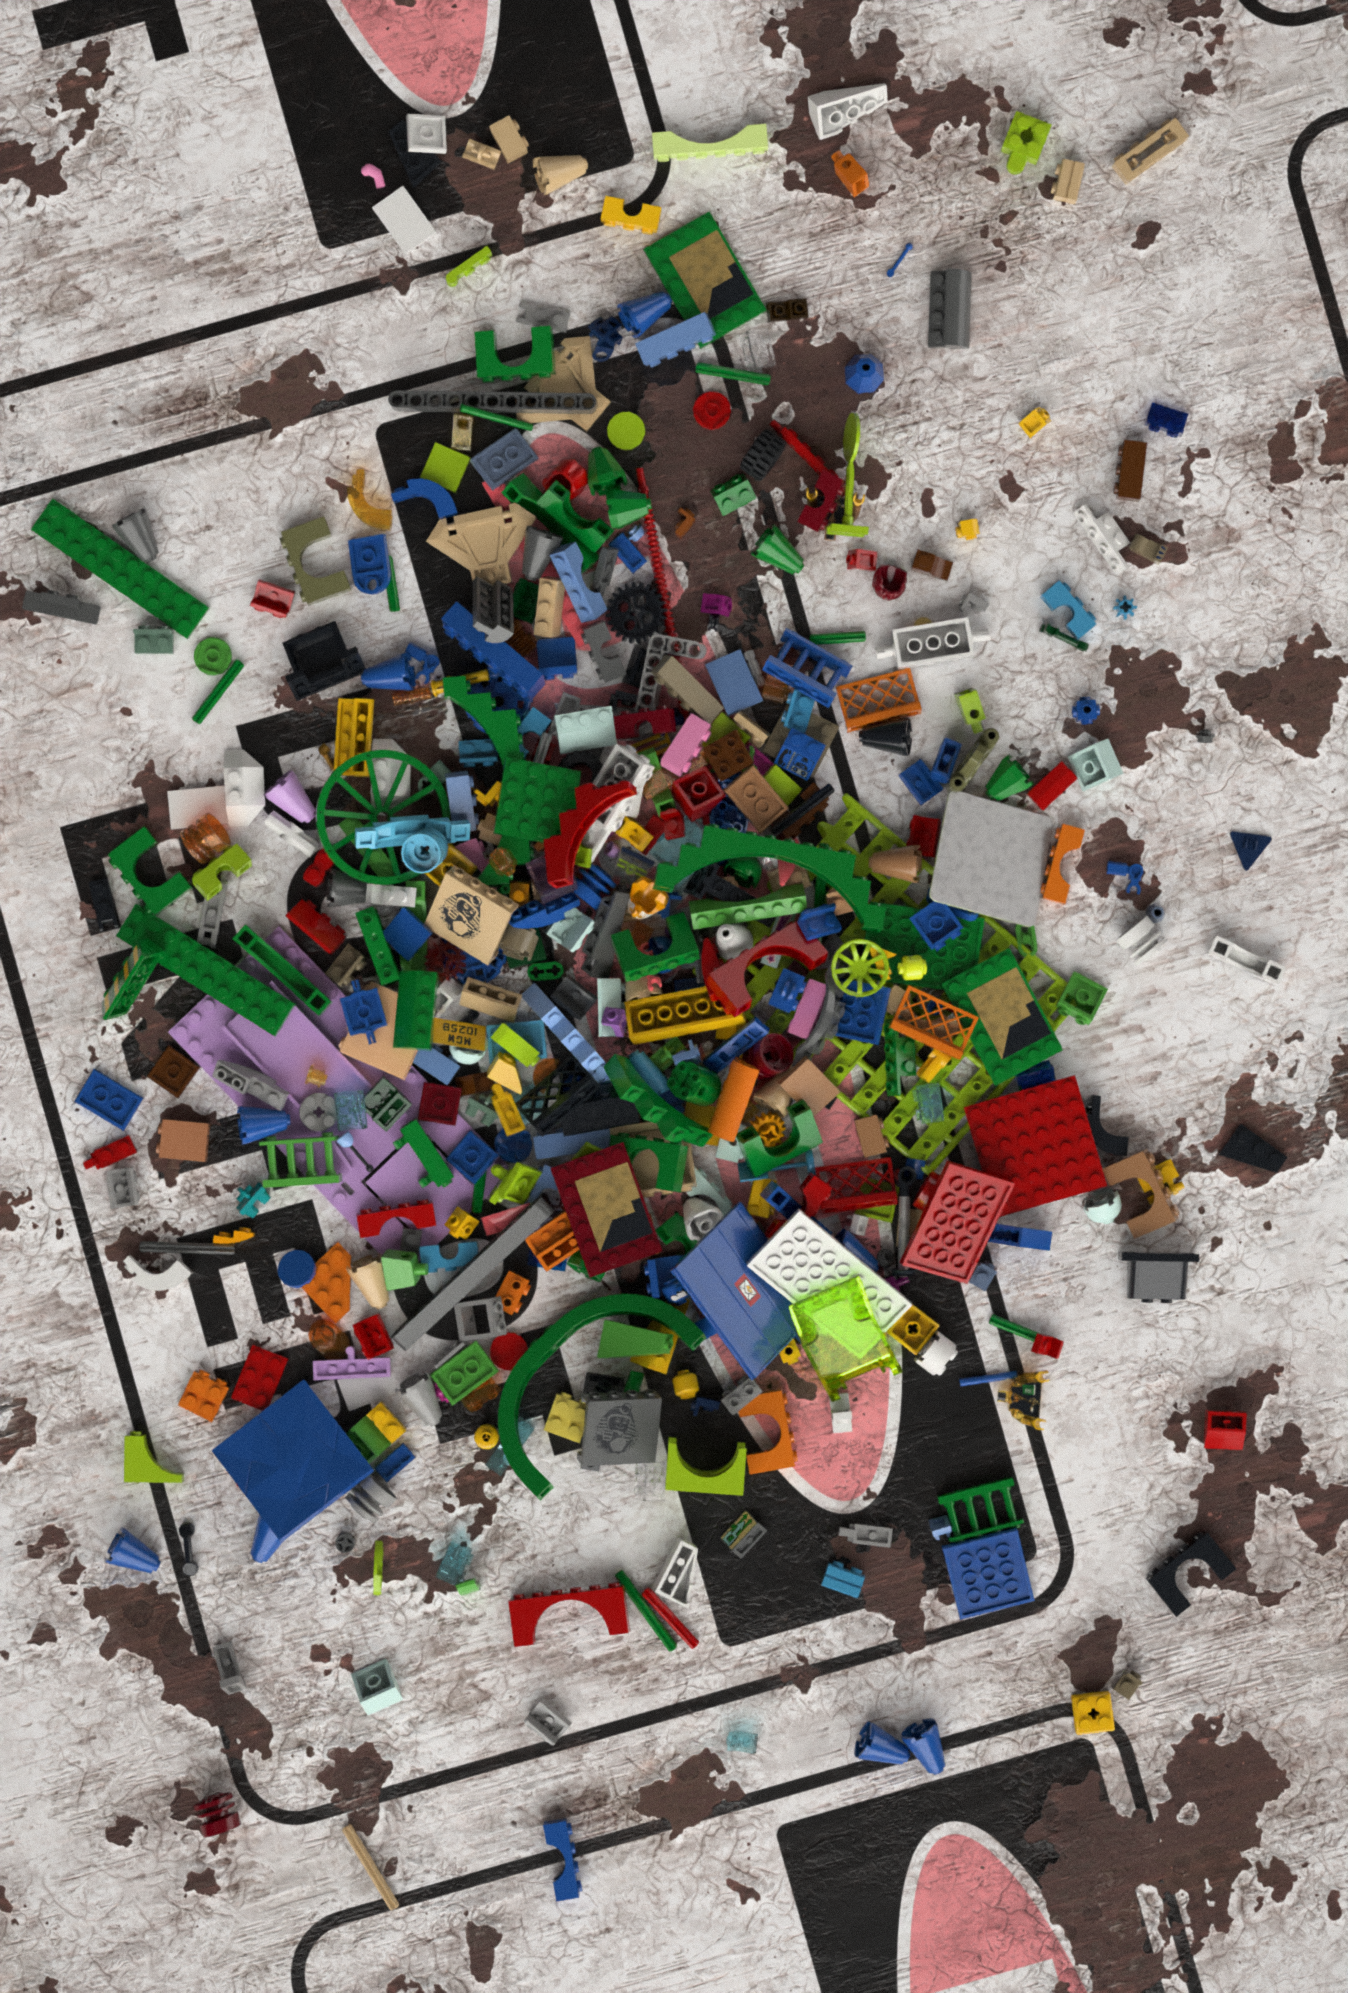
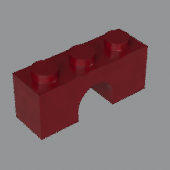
M823 470L815 488L824 493V503L818 508L805 505L797 522L816 532L824 531L829 523L827 518L830 512L833 513L838 503L836 500L838 496H842L846 489V485H844L846 481Z
M667 705L656 706V710L649 711V708L637 709L638 713L633 714L630 711L619 712V716H613L616 739L618 740L640 737L639 727L644 721L651 723L653 734L677 732L674 709L667 708Z

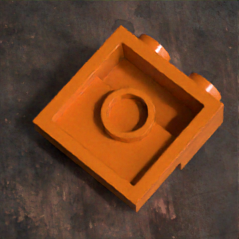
M202 1369L199 1372L195 1370L178 1406L213 1422L230 1387L226 1386L227 1382L220 1378L216 1380L210 1378V1374Z

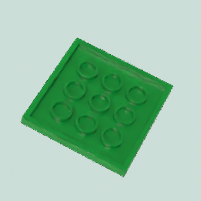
M506 757L493 833L544 843V839H548L552 835H561L559 814L566 812L568 809L576 808L575 787H579L581 771Z

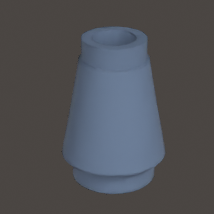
M1152 904L1147 908L1146 915L1153 923H1159L1163 920L1165 911L1162 906ZM1155 909L1160 911L1158 916L1154 915Z

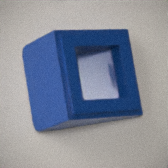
M906 1158L905 1165L912 1167L916 1171V1179H923L924 1172L921 1170V1167H925L926 1161ZM904 1170L903 1177H909L907 1170Z

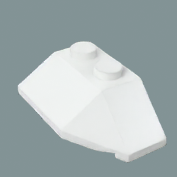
M373 739L372 751L393 750L405 753L393 739ZM374 758L372 761L383 807L402 761L390 758ZM409 764L389 810L410 797L411 765ZM371 787V805L376 808ZM384 813L378 814L380 816H386Z
M245 750L225 751L224 785L228 826H249L266 806L265 796L263 795L265 793L264 767Z

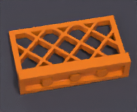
M910 668L836 687L847 733L861 730L864 726L908 718L922 713ZM900 675H908L909 681L906 686L896 682ZM886 679L891 682L887 691L878 687L881 680ZM867 684L873 687L868 696L859 691L862 685ZM893 685L903 689L899 698L889 693ZM849 689L855 692L850 701L842 697V690ZM875 689L885 694L880 703L870 698ZM905 691L913 695V702L906 703L901 700ZM857 694L866 699L862 707L852 703ZM887 696L896 700L893 707L888 708L883 705ZM868 701L878 705L874 712H868L864 709ZM850 705L859 710L856 716L848 718L846 711Z
M908 985L888 1028L960 1060L979 1017ZM910 991L918 994L920 1002L912 1005L909 1004L907 997ZM934 1001L938 1010L927 1013L924 1002ZM922 1004L925 1014L915 1018L911 1007ZM908 1008L912 1019L908 1021L899 1019L900 1012ZM952 1009L955 1018L945 1021L941 1010ZM939 1012L942 1023L932 1026L928 1015ZM926 1016L930 1027L922 1030L918 1028L916 1020ZM967 1016L973 1019L970 1027L962 1029L959 1018ZM956 1020L960 1031L950 1034L946 1023ZM944 1025L947 1036L937 1037L933 1028ZM958 1033L962 1034L964 1041L961 1047L953 1044L951 1036Z

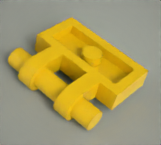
M1171 1159L1155 1166L1156 1169L1161 1171L1163 1175L1162 1182L1163 1184L1167 1182L1171 1195L1173 1194L1174 1196L1179 1193L1178 1191L1185 1188L1182 1181L1174 1184L1172 1180L1179 1175ZM1137 1178L1144 1193L1149 1190L1152 1191L1153 1195L1148 1197L1147 1200L1150 1205L1153 1204L1154 1192L1152 1187L1145 1180Z

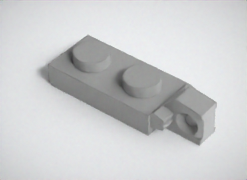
M854 1523L849 1524V1528L839 1527L838 1535L847 1536V1541L856 1544L891 1548L893 1528Z

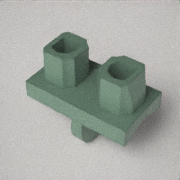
M490 1093L488 1097L483 1094L479 1096L478 1099L484 1101V1104L470 1097L467 1101L469 1104L465 1114L474 1118L478 1110L483 1111L485 1114L480 1122L490 1127L495 1119L499 1118L497 1112L488 1107V1104L494 1107L491 1099L493 1094Z

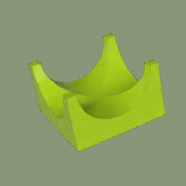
M669 1437L665 1490L743 1496L747 1451L745 1442L737 1443L735 1454L724 1466L714 1470H700L685 1462L678 1451L676 1437Z

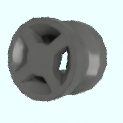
M348 1532L340 1534L335 1541L336 1548L342 1553L350 1552L356 1544L354 1536Z

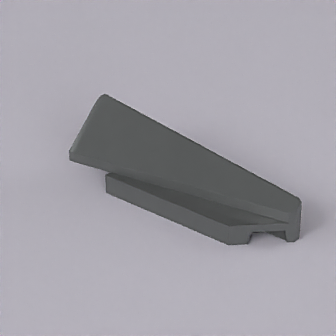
M615 891L611 897L601 899L594 918L593 930L588 934L582 949L587 958L581 969L590 977L609 978L615 956L611 934L621 931L629 894L626 892Z

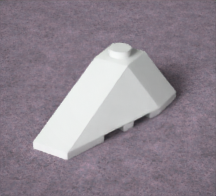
M885 83L823 91L808 96L809 115L820 140L841 133L842 128L850 123L853 125L865 113L870 114L888 102L887 86Z

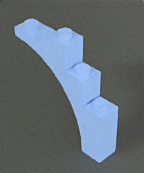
M533 983L521 994L522 998L600 1085L612 1083L603 1068L606 1062L544 992Z

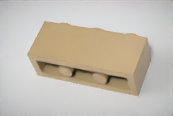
M550 576L540 578L534 635L549 638L560 636L565 587L560 578Z
M468 977L462 990L459 1005L514 1023L522 995Z

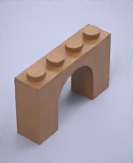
M1147 1148L1103 1168L1104 1175L1110 1186L1129 1178H1140L1149 1183L1153 1189L1154 1203L1151 1209L1126 1221L1134 1239L1177 1221L1180 1214L1177 1206L1173 1205L1170 1199L1171 1192L1169 1188L1165 1187L1162 1182L1163 1175L1161 1171L1155 1167V1158Z

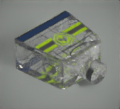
M622 846L613 878L619 880L615 891L627 893L634 881L641 876L647 877L654 867L655 861Z

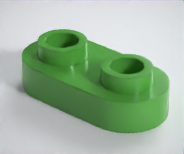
M1016 924L1015 935L1019 944V954L1022 957L1027 956L1021 948L1023 944L1031 947L1030 951L1032 952L1029 954L1034 956L1037 952L1034 925L1027 927L1028 931L1023 933L1021 931L1022 925Z

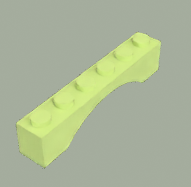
M766 124L747 125L733 137L715 143L688 141L671 131L652 133L654 160L658 159V162L669 161V158L687 160L688 157L695 156L696 159L707 158V155L725 157L726 154L733 153L734 156H742L746 152L763 154L764 151H768Z

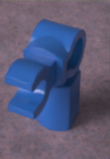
M410 642L405 652L409 653L412 658L419 662L424 661L423 670L416 674L415 679L418 680L421 675H425L426 680L424 684L427 685L430 681V673H434L440 664V659L436 655H428L426 650Z
M1107 861L1106 874L1120 876L1129 874L1128 880H1130V883L1126 886V893H1130V888L1135 886L1137 889L1136 894H1140L1141 887L1139 881H1141L1143 875V867L1136 863L1127 866V863Z

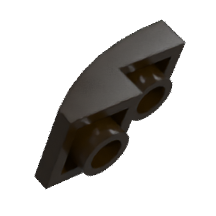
M806 298L766 303L768 323L799 320L809 317Z

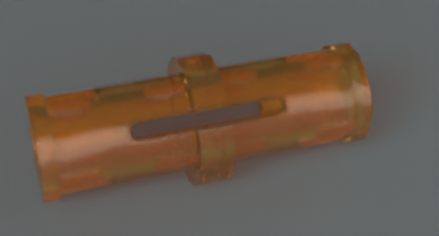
M430 687L392 694L394 706L408 703L415 704L418 701L432 699Z

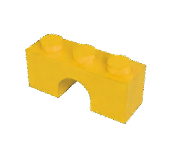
M605 195L601 214V222H604V225L609 227L619 225L628 231L638 229L642 230L641 233L647 235L657 233L662 207L643 203L642 210L638 215L628 216L623 211L624 199Z

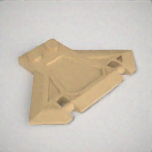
M590 336L564 338L560 343L564 349L560 353L554 350L556 375H551V378L546 379L533 376L524 388L528 392L590 393L596 398L597 410L592 414L516 413L517 420L528 423L572 420L587 432L610 405L611 401L595 389ZM569 353H572L574 356L568 360L566 357ZM529 399L526 405L528 407H532L536 404V402L534 404H531L530 401L532 399ZM569 399L565 402L564 406L572 407L574 401ZM547 400L545 406H554L555 400ZM586 400L583 406L589 408L593 405V401Z
M517 503L509 504L510 510L503 511L502 506L457 515L454 516L453 523H447L446 518L440 519L426 542L470 570L472 581L477 576L492 585L496 580L508 584L512 583L508 562L525 537L526 527L532 526L537 517ZM512 518V522L506 523L505 519ZM456 530L457 534L450 536V531Z

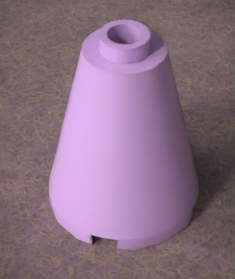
M292 770L281 776L263 794L269 801L301 823L304 821L308 823L315 817L314 812L316 810L295 772Z

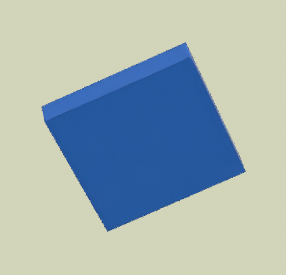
M403 907L383 931L386 941L407 961L412 959L433 933L407 907Z
M470 1130L445 1160L473 1184H476L498 1158L499 1154Z

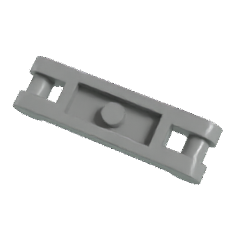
M226 880L220 881L222 883V890L219 892V895L216 894L208 901L204 899L197 942L200 944L209 945L210 948L215 949L217 947L228 881ZM205 931L212 932L211 938L205 937Z

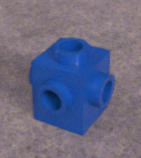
M1080 697L1079 701H1076L1074 706H1072V717H1075L1076 722H1081V725L1093 724V721L1100 715V706L1096 704V699L1091 700V697ZM1085 706L1090 708L1089 713L1083 711Z

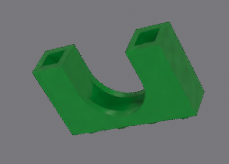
M531 327V356L524 364L517 367H509L500 362L497 353V337L494 330L474 332L477 378L483 381V383H493L495 379L509 382L513 381V378L519 377L520 380H530L532 376L546 379L551 378V375H556L552 327Z
M144 826L108 854L111 859L108 861L114 869L119 868L122 872L120 877L126 884L130 883L134 888L132 892L137 899L142 898L146 903L144 905L146 911L149 914L153 913L158 916L193 889V887L181 872H178L158 887H146L139 881L136 875L137 861L145 852L158 843L147 827Z
M684 912L666 917V926L672 944L667 951L660 955L651 956L640 952L635 946L629 929L611 934L612 946L626 982L636 981L647 975H655L666 969H674L685 963L690 964L699 959V949Z
M803 1099L786 1108L792 1122V1131L782 1144L774 1147L764 1146L760 1135L753 1126L737 1133L736 1138L746 1164L755 1178L823 1143L812 1111Z
M618 1132V1136L611 1135L609 1147L623 1142L631 1165L634 1158L640 1152L647 1149L652 1150L659 1161L656 1189L681 1193L688 1152L687 1146H683L682 1142L679 1144L671 1141L670 1143H664L665 1139L653 1137V1141L647 1140V1136L641 1135L629 1138L630 1134Z

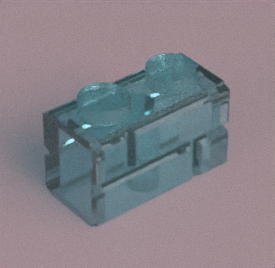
M939 1083L915 1086L916 1090H912L914 1102L918 1101L919 1108L915 1109L916 1120H920L921 1124L945 1121Z
M451 1540L435 1577L456 1586V1583L463 1581L466 1572L463 1571L465 1565L470 1566L474 1557L471 1554L472 1548Z

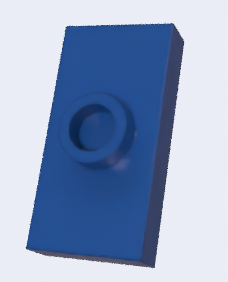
M623 532L608 544L609 547H615L619 550L618 558L632 574L647 563V560Z
M403 1442L374 1469L387 1483L415 1459L416 1456Z

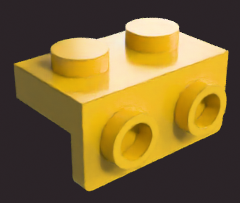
M497 781L486 796L476 789L474 791L477 795L476 799L485 807L488 804L492 807L499 799L501 783Z

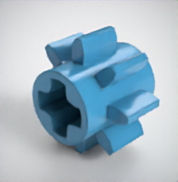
M1124 595L1122 601L1119 599L1115 600L1118 606H1114L1112 609L1117 610L1116 617L1121 615L1126 620L1128 614L1131 617L1134 616L1132 610L1136 609L1137 606H1133V598L1129 601L1126 600V595ZM1124 603L1126 607H1129L1126 612H1124V609H1120Z

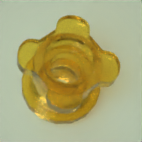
M311 1065L304 1084L311 1083L317 1085L318 1088L321 1085L325 1086L328 1077L325 1074L326 1070L321 1071Z

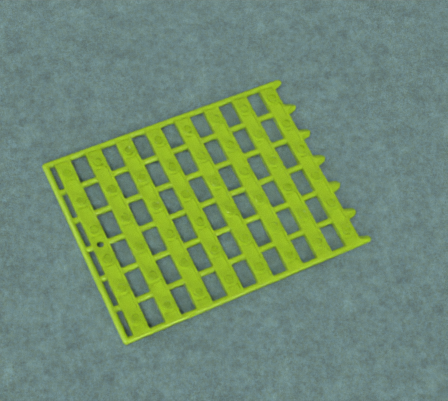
M845 793L842 796V800L848 810L834 826L826 822L818 823L817 829L823 838L820 843H828L829 847L833 848V851H838L842 848L856 855L852 878H855V876L866 877L871 873L884 885L871 900L872 902L893 905L900 898L909 907L925 908L929 905L926 901V896L917 904L904 893L912 882L894 877L888 879L885 875L872 872V868H869V857H872L873 853L890 850L894 844L899 848L905 847L906 843L852 796ZM867 819L880 832L864 851L859 854L846 841L862 822ZM922 858V870L925 869L933 876L934 867ZM807 870L810 881H812L816 875ZM768 881L767 888L771 893H773L770 882ZM826 882V886L829 889H833V887ZM979 914L978 917L985 918L984 921L996 932L980 950L978 964L1007 949L1011 944L1018 950L1019 944L1017 939L992 917ZM856 917L839 938L844 944L852 940L864 939L866 930H861V923ZM756 920L746 921L748 925L746 928L753 936V947L765 935L770 937L771 928L775 920L770 928ZM1022 944L1021 948L1027 956L1018 965L1027 982L1029 983L1040 969L1054 981L1038 1000V1003L1055 1032L1068 1016L1059 1014L1054 1021L1049 1017L1057 1009L1055 1006L1068 982L1036 955L1031 956L1029 953L1032 951ZM850 946L847 947L850 953L852 954ZM781 955L777 968L764 965L759 970L751 963L747 970L755 977L746 986L752 998L750 1008L745 1011L746 1020L751 1021L755 1017L750 1013L752 1008L769 989L774 991L775 982L780 977L783 968L787 969L794 960L809 972L804 979V982L807 983L810 978L826 984L825 973L828 969L817 970L814 968L810 971L800 961L785 955ZM694 967L692 972L696 976V968ZM862 979L863 983H868L867 980ZM885 982L883 986L887 988H892L894 984L891 982ZM900 984L898 987L906 991L908 985ZM912 986V987H914V988H916V989H919V990H921V989L923 988V987H918V986ZM910 991V1004L912 1005L915 1004V1002H913L912 999L917 995V993ZM944 991L938 999L949 1003V999ZM798 993L796 999L800 1001L803 993ZM1072 999L1069 1004L1076 1007L1077 1004L1075 1000ZM918 1005L911 1007L918 1016L925 1014L924 1010ZM777 1009L765 1023L770 1028L768 1034H782L794 1018L796 1009L795 1011L791 1010L789 1014ZM945 1009L942 1011V1014L947 1017L952 1013ZM886 1012L884 1020L893 1019L894 1015ZM940 1014L928 1016L930 1020H936L940 1017ZM882 1027L881 1035L885 1037V1033ZM961 1033L956 1037L953 1036L952 1041L954 1045L961 1047L964 1041ZM834 1036L833 1039L828 1040L842 1052L823 1074L837 1088L856 1064L867 1072L871 1077L852 1099L847 1097L842 1091L836 1097L861 1119L870 1117L866 1113L867 1110L886 1090V1060L875 1070L862 1059L874 1044L851 1040L846 1045L837 1036ZM970 1038L961 1059L957 1060L952 1057L929 1084L919 1079L906 1095L901 1093L900 1096H894L900 1102L883 1121L884 1128L881 1129L883 1137L886 1136L888 1142L906 1158L926 1161L943 1140L948 1142L929 1166L925 1164V1167H921V1170L926 1175H929L932 1170L935 1171L970 1130L967 1121L954 1137L949 1134L966 1115L964 1107L975 1104L993 1083L990 1076L986 1074V1069L981 1059L970 1051L973 1048ZM802 1039L793 1049L794 1057L796 1055L797 1048L802 1043H804L806 1039ZM915 1040L916 1065L920 1068L925 1062L916 1054L924 1044ZM967 1057L979 1070L959 1092L945 1079L961 1060ZM1017 1075L998 1084L986 1100L999 1097ZM942 1086L954 1099L934 1121L920 1108L936 1089ZM916 1115L929 1128L909 1150L895 1137L911 1118Z

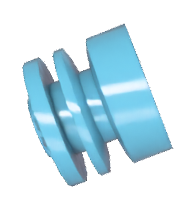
M422 828L407 838L402 845V860L407 868L413 872L428 873L444 861L448 853V844L444 835L438 830ZM429 846L430 849L426 852L425 848Z

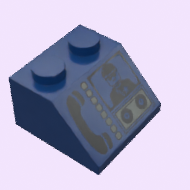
M791 728L774 764L808 781L826 745Z

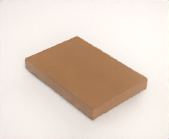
M750 765L723 789L758 833H762L789 809L754 765Z
M806 1056L778 1081L779 1085L796 1102L803 1099L810 1107L813 1116L818 1114L840 1093L834 1084Z

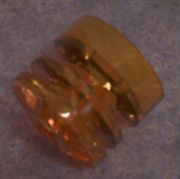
M206 813L197 819L196 826L191 824L188 826V829H184L180 833L181 839L189 853L202 864H206L209 859L214 858L215 851L220 853L231 845L227 831L218 819L210 813Z

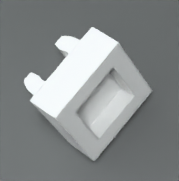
M853 1214V1216L847 1215V1218L851 1219L852 1222L851 1226L845 1225L844 1228L853 1234L864 1236L869 1217Z

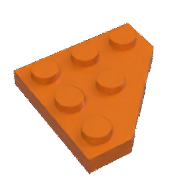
M339 1242L315 1263L316 1272L314 1278L310 1283L301 1287L335 1324L350 1311L351 1277L346 1270L347 1266L351 1268V1255Z

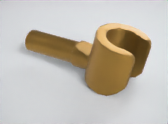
M323 743L318 748V752L324 757L330 769L333 770L334 764L327 755L331 749Z

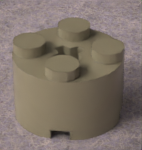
M508 923L497 951L501 948L503 950L502 954L518 960L528 957L527 961H531L539 939L535 935L536 930L532 928H514Z

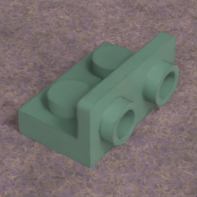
M138 626V629H133L135 634V654H174V631L169 629V626H157V629H150V626Z

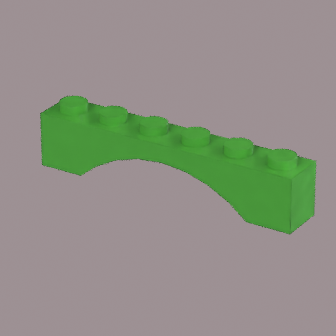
M802 883L784 886L769 895L748 901L724 902L708 898L689 901L693 930L801 913L807 909V902Z

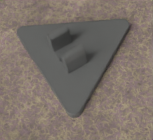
M836 933L828 935L824 947L829 953L826 962L816 967L817 970L828 969L836 951L844 944ZM848 948L841 952V954L849 959H854Z

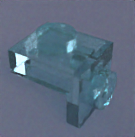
M739 1730L729 1732L726 1739L727 1751L755 1754L758 1734Z

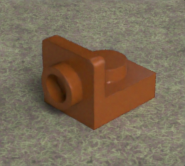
M680 507L678 513L685 520L681 519L677 523L675 535L682 539L695 523V518H693L694 514L689 509L685 508L683 510Z

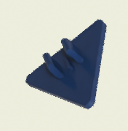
M1235 831L1230 832V837L1245 871L1249 870L1272 840L1269 836Z

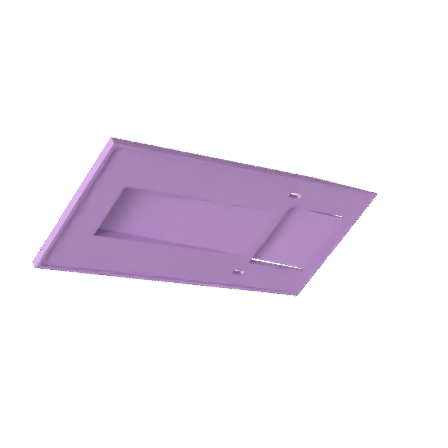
M278 926L264 941L333 1001L321 1016H318L288 987L249 954L237 967L296 1004L276 1037L208 994L168 1033L238 1106L276 1109L248 1092L243 1095L213 1078L212 1075L218 1060L236 1063L265 1074L276 1080L275 1085L289 1092L284 1108L281 1110H285L286 1114L290 1115L291 1124L287 1126V1130L270 1136H276V1139L322 1136L321 1133L333 1132V1135H339L340 1138L349 1131L353 1137L352 1145L367 1163L371 1164L375 1169L396 1149L393 1142L403 1136L400 1128L414 1118L418 1120L423 1084L428 1081L413 1065L404 1081L340 1052V1041L343 1037L346 1038L348 1034L340 999L347 996ZM382 1076L387 1078L412 1103V1106L387 1132L357 1105ZM314 1093L327 1094L334 1099L338 1107V1117L334 1125L322 1132L311 1131L301 1122L299 1117L300 1105L305 1098ZM317 1107V1110H313V1114H317V1117L320 1118L321 1114H324V1110ZM459 1114L457 1115L456 1126L418 1120L423 1130L448 1156L470 1130L482 1139ZM337 1140L332 1141L334 1170H336V1173H342V1181L340 1183L314 1184V1186L359 1232L356 1213H360L361 1209L371 1208V1211L379 1210V1207L384 1205L361 1182L371 1172L366 1170V1166L350 1147L344 1148L339 1145ZM324 1141L313 1142L315 1172H317V1175H322L326 1171ZM294 1143L295 1165L306 1176L305 1143ZM406 1143L365 1183L387 1205H390V1208L398 1207V1203L409 1202L412 1205L417 1204V1200L428 1199L429 1202L432 1201L436 1226L419 1229L422 1230L420 1246L437 1245L449 1234L450 1229L444 1224L457 1206L471 1213L474 1184H471L455 1167L446 1161V1157L437 1149L454 1175L452 1178L453 1182L443 1188L442 1185L437 1187L435 1182L432 1181L422 1188L418 1180L429 1173L409 1143ZM286 1144L276 1145L287 1157ZM499 1156L493 1162V1164H499L505 1169L509 1167ZM491 1166L486 1173L483 1200L491 1193L500 1180L491 1173ZM344 1182L354 1191L352 1195L341 1186ZM394 1217L383 1224L378 1236L366 1237L365 1239L382 1255L387 1249L400 1251L404 1226ZM399 1217L409 1228L417 1229L411 1220ZM419 1249L418 1262L421 1260V1259H420V1249Z

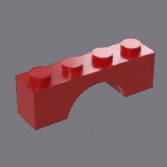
M811 1172L799 1187L803 1195L801 1211L809 1217H814L820 1209V1204L823 1201L825 1202L831 1195L830 1191L832 1188ZM775 1218L764 1234L771 1238L788 1219Z
M428 1199L417 1200V1204L412 1205L409 1202L398 1203V1207L390 1208V1205H384L375 1211H371V1208L361 1209L360 1213H356L360 1238L378 1236L383 1224L394 1217H404L411 1220L417 1229L436 1226L433 1202H429Z

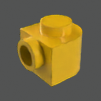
M977 519L959 521L957 523L958 526L955 527L957 538H965L966 541L977 539V535L980 534Z

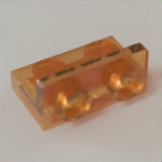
M491 1377L461 1399V1402L470 1412L477 1411L489 1399L495 1398L502 1389Z

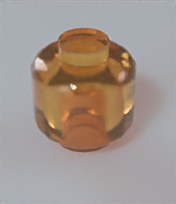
M499 847L491 852L489 864L498 876H510L516 871L515 867L518 861L510 849Z

